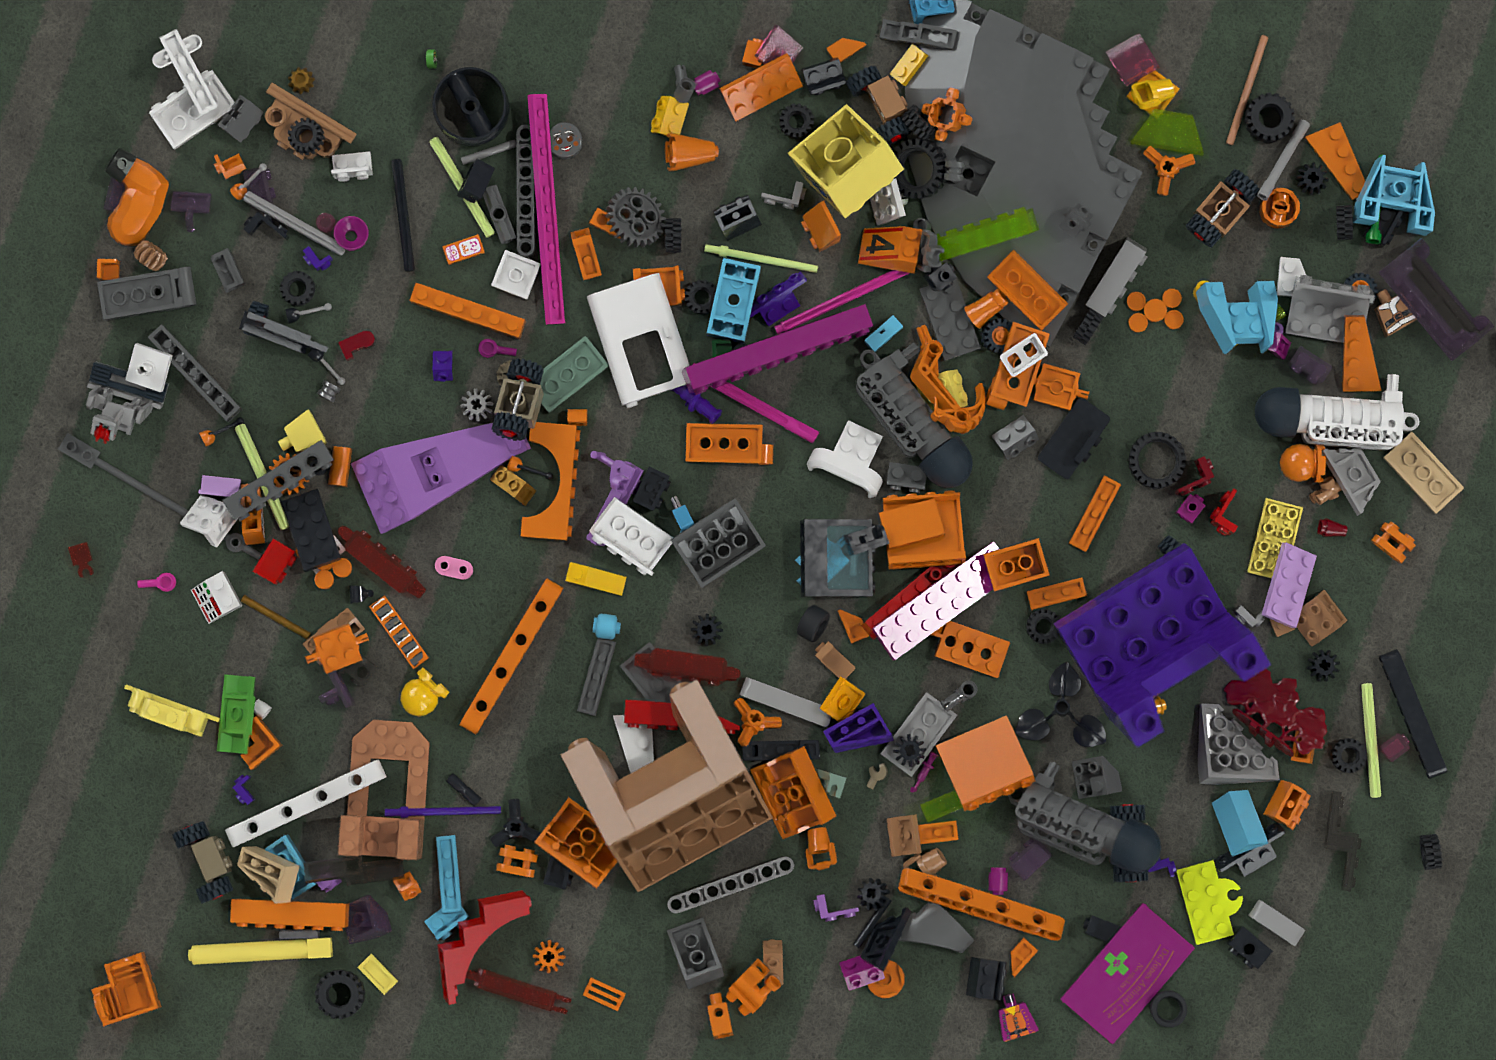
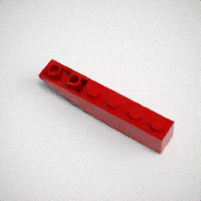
M960 564L930 566L861 625L862 628L874 640L877 638L872 631L874 626Z
M625 700L624 723L628 724V727L639 728V724L647 725V729H658V726H666V730H678L679 726L673 717L671 703ZM718 716L727 734H735V730H740V726Z

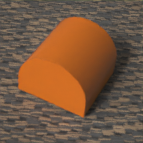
M568 409V425L586 426L587 409Z

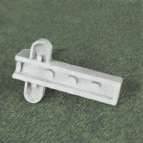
M177 29L159 37L164 49L153 55V64L158 68H162L173 63L200 115L218 107L190 56V53L201 47V38L196 34H192L181 39Z

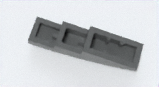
M883 19L880 39L906 44L913 43L919 46L953 49L957 30L921 23L914 24Z

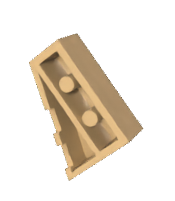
M257 846L242 847L237 866L252 881L255 880L261 886L260 889L272 897L274 903L290 902L300 866Z

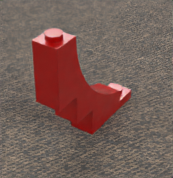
M523 890L478 899L480 917L458 922L460 940L438 944L443 997L449 1005L456 1003V996H458L456 985L465 982L469 965L482 943L502 925L530 914L531 899Z

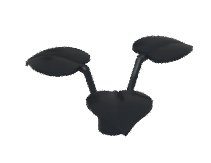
M1068 662L1057 667L1049 679L1050 692L1055 696L1061 695V699L1055 703L1054 711L1044 719V714L1040 710H1026L1019 718L1015 733L1023 739L1041 740L1050 732L1047 721L1055 714L1060 717L1068 715L1078 725L1073 730V737L1077 744L1083 747H1094L1106 743L1105 729L1096 717L1084 715L1081 721L1078 722L1070 712V704L1065 700V695L1068 697L1076 695L1081 688V680Z

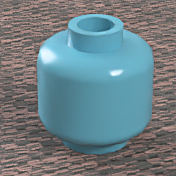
M601 613L597 618L594 617L592 633H595L597 638L613 640L615 634L620 633L621 623L617 622L615 615Z

